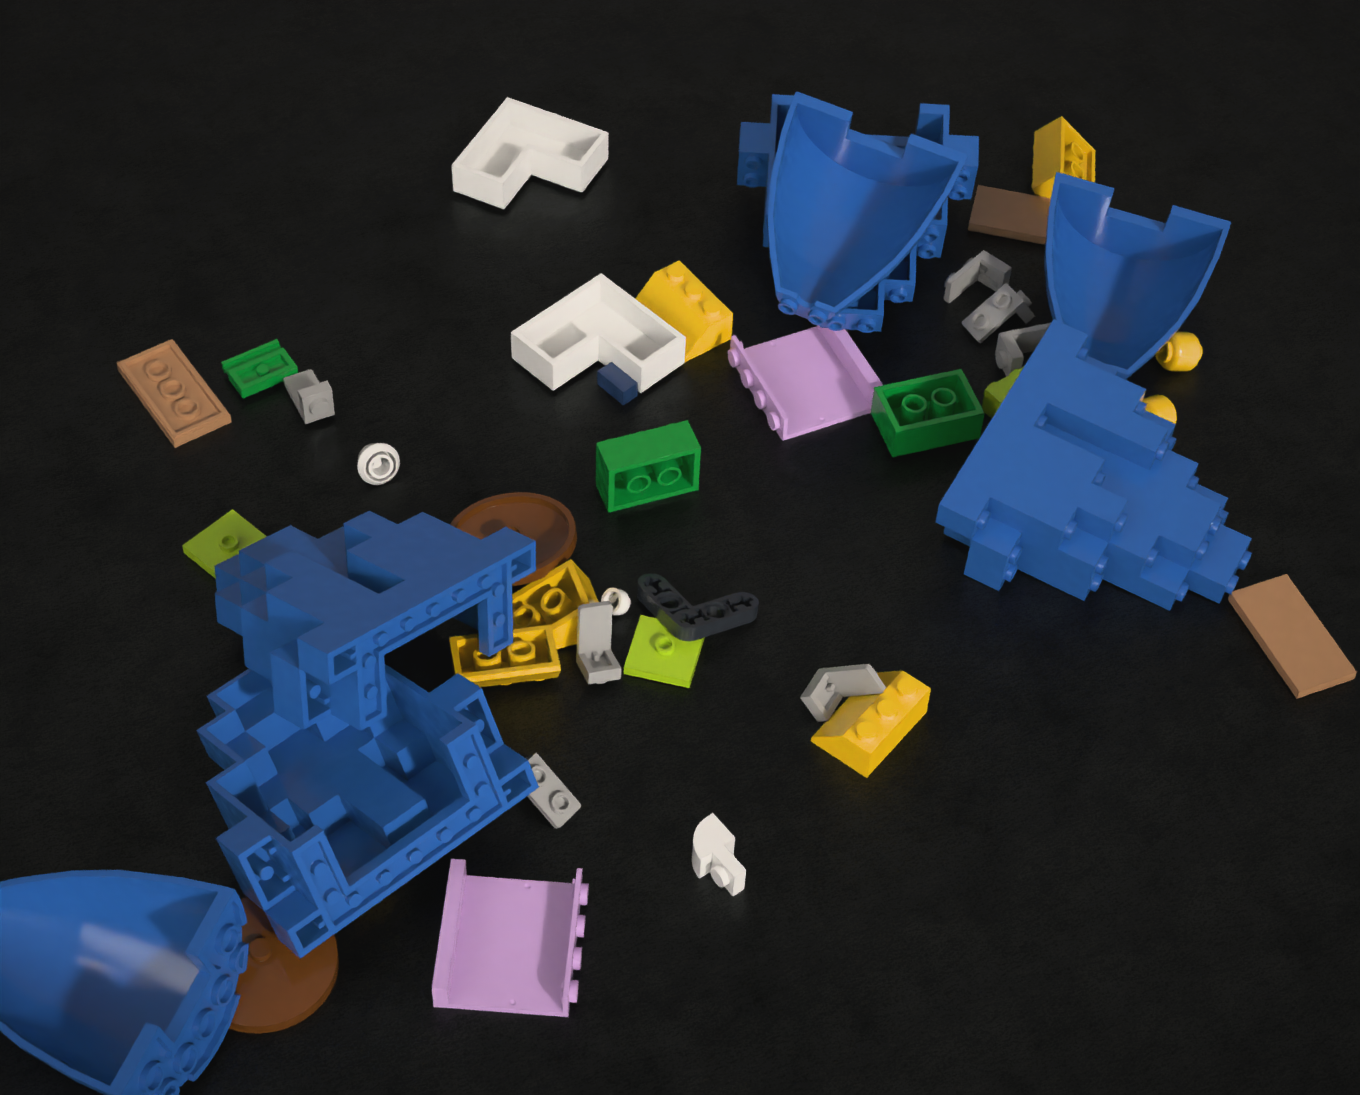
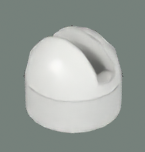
M617 588L607 589L601 598V602H611L613 606L612 615H623L628 611L631 604L628 594Z

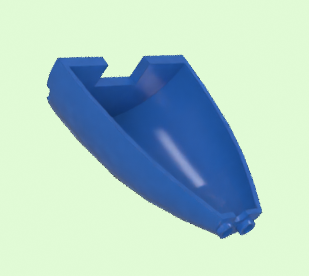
M796 91L781 131L770 178L767 217L769 254L780 311L788 315L796 314L808 319L814 325L823 326L826 320L831 319L859 300L888 276L917 245L948 198L963 169L968 154L914 134H910L905 149L849 129L853 115L852 111Z
M1056 172L1047 216L1044 256L1047 299L1052 320L1055 319L1088 334L1085 347L1090 349L1088 356L1118 369L1117 376L1126 380L1147 363L1174 336L1198 303L1220 257L1231 222L1172 205L1166 223L1109 207L1115 188Z
M76 870L0 881V1031L22 1050L74 1081L104 1095H179L180 1087L187 1080L195 1081L216 1054L231 1025L241 994L235 993L239 973H244L247 970L249 944L242 942V926L247 923V918L239 895L235 889L183 877L125 870Z

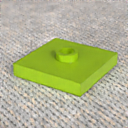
M232 509L182 546L184 553L216 579L215 565L239 554V550L267 536Z
M641 615L624 665V674L690 688L704 638L695 641L679 640L657 618Z

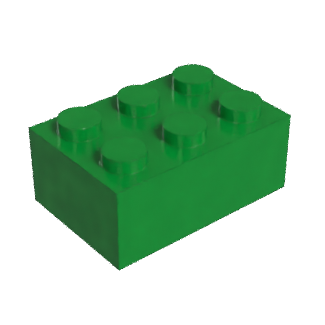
M962 369L874 387L871 415L892 458L980 438L985 413Z
M688 420L596 443V487L608 513L699 490L701 447Z

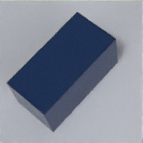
M613 362L597 371V384L622 405L638 396V382Z

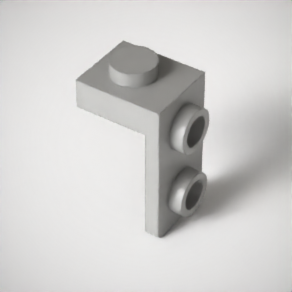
M983 250L975 258L968 259L964 267L959 271L953 272L948 276L944 284L946 288L944 300L948 303L952 302L977 280L992 290L997 291L1005 283L1009 285L1012 267Z
M1005 283L964 319L962 325L979 343H982L1013 314L1016 313L1025 324L1035 315L1028 307L1032 304L1029 298L1021 290L1016 293Z
M1051 323L999 333L995 357L998 367L1003 369L1006 377L1013 370L1022 368L1024 358L1022 353L1035 350Z
M306 370L283 379L284 385L305 424L335 415L332 388L328 381L319 383L313 370Z
M610 601L578 606L576 663L588 684H603L608 681L621 679V666L611 651L613 606Z
M869 664L820 668L800 698L817 722L829 720L843 697L882 694L886 686Z
M537 753L526 757V759L530 763L539 788L527 797L552 826L557 829L580 809L581 804Z

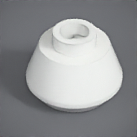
M368 444L359 453L358 473L369 484H384L396 475L400 465L399 455L388 444Z

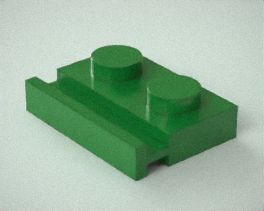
M277 339L221 362L223 372L228 375L230 382L242 398L283 382L285 377L298 373L297 365L286 350L281 348Z

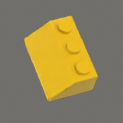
M1062 116L1034 132L1032 190L1036 196L1051 198L1056 172L1095 183V149Z
M680 261L656 271L635 298L686 337L685 362L731 339L733 313Z
M551 625L513 629V643L490 657L479 652V633L449 637L453 676L459 673L479 687L509 685L533 680L542 681L549 678H557L561 671Z
M903 670L877 673L886 686L882 694L850 696L811 737V742L867 778L927 712L931 688Z

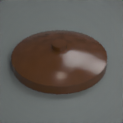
M514 492L485 498L464 509L450 523L451 526L481 540L507 527L536 541V571L513 583L512 586L523 585L544 578L550 571L562 565L570 558L577 543L575 521L567 507L551 497L536 493Z
M248 897L243 898L241 902L245 910L247 923L242 926V942L249 944L247 970L244 973H239L235 993L241 994L229 1029L256 1034L283 1030L305 1020L329 996L335 984L339 968L335 936H331L300 959L278 940L266 913Z

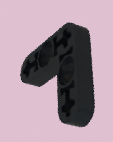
M644 574L638 578L636 597L674 637L682 641H695L750 623L757 618L759 600L753 594L747 592L730 594L692 606L660 575ZM663 606H673L676 608H666ZM709 615H718L722 618H714Z

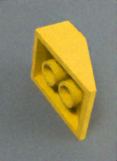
M572 559L550 571L544 578L534 581L512 594L513 629L551 625L557 649L577 644L578 606L599 601L589 578Z

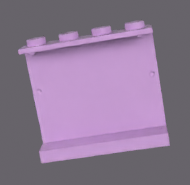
M817 325L816 327L745 349L743 348V343L739 342L736 335L731 336L730 350L727 352L729 363L733 368H737L744 387L750 389L756 406L764 411L770 428L773 431L776 430L782 441L871 413L874 387L882 386L883 384L846 329L833 331L828 328H820Z
M451 859L432 983L433 1007L568 1017L570 1002L577 1003L579 981L572 980L573 970L581 969L582 947H576L577 937L584 938L586 916L579 915L580 905H587L589 884L582 883V869L577 868L576 879H573V883L467 875L466 860Z

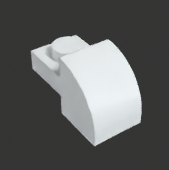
M712 813L699 823L694 832L693 869L699 879L710 872L715 883L719 887H725L734 896L744 890L746 869L734 857L735 837Z

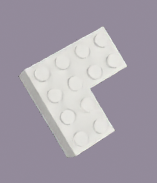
M507 97L452 164L453 191L505 209L531 175L583 192L608 159V132Z
M602 273L511 332L512 358L553 391L595 362L600 361L605 366L613 362L638 382V392L642 393L685 363L686 337Z

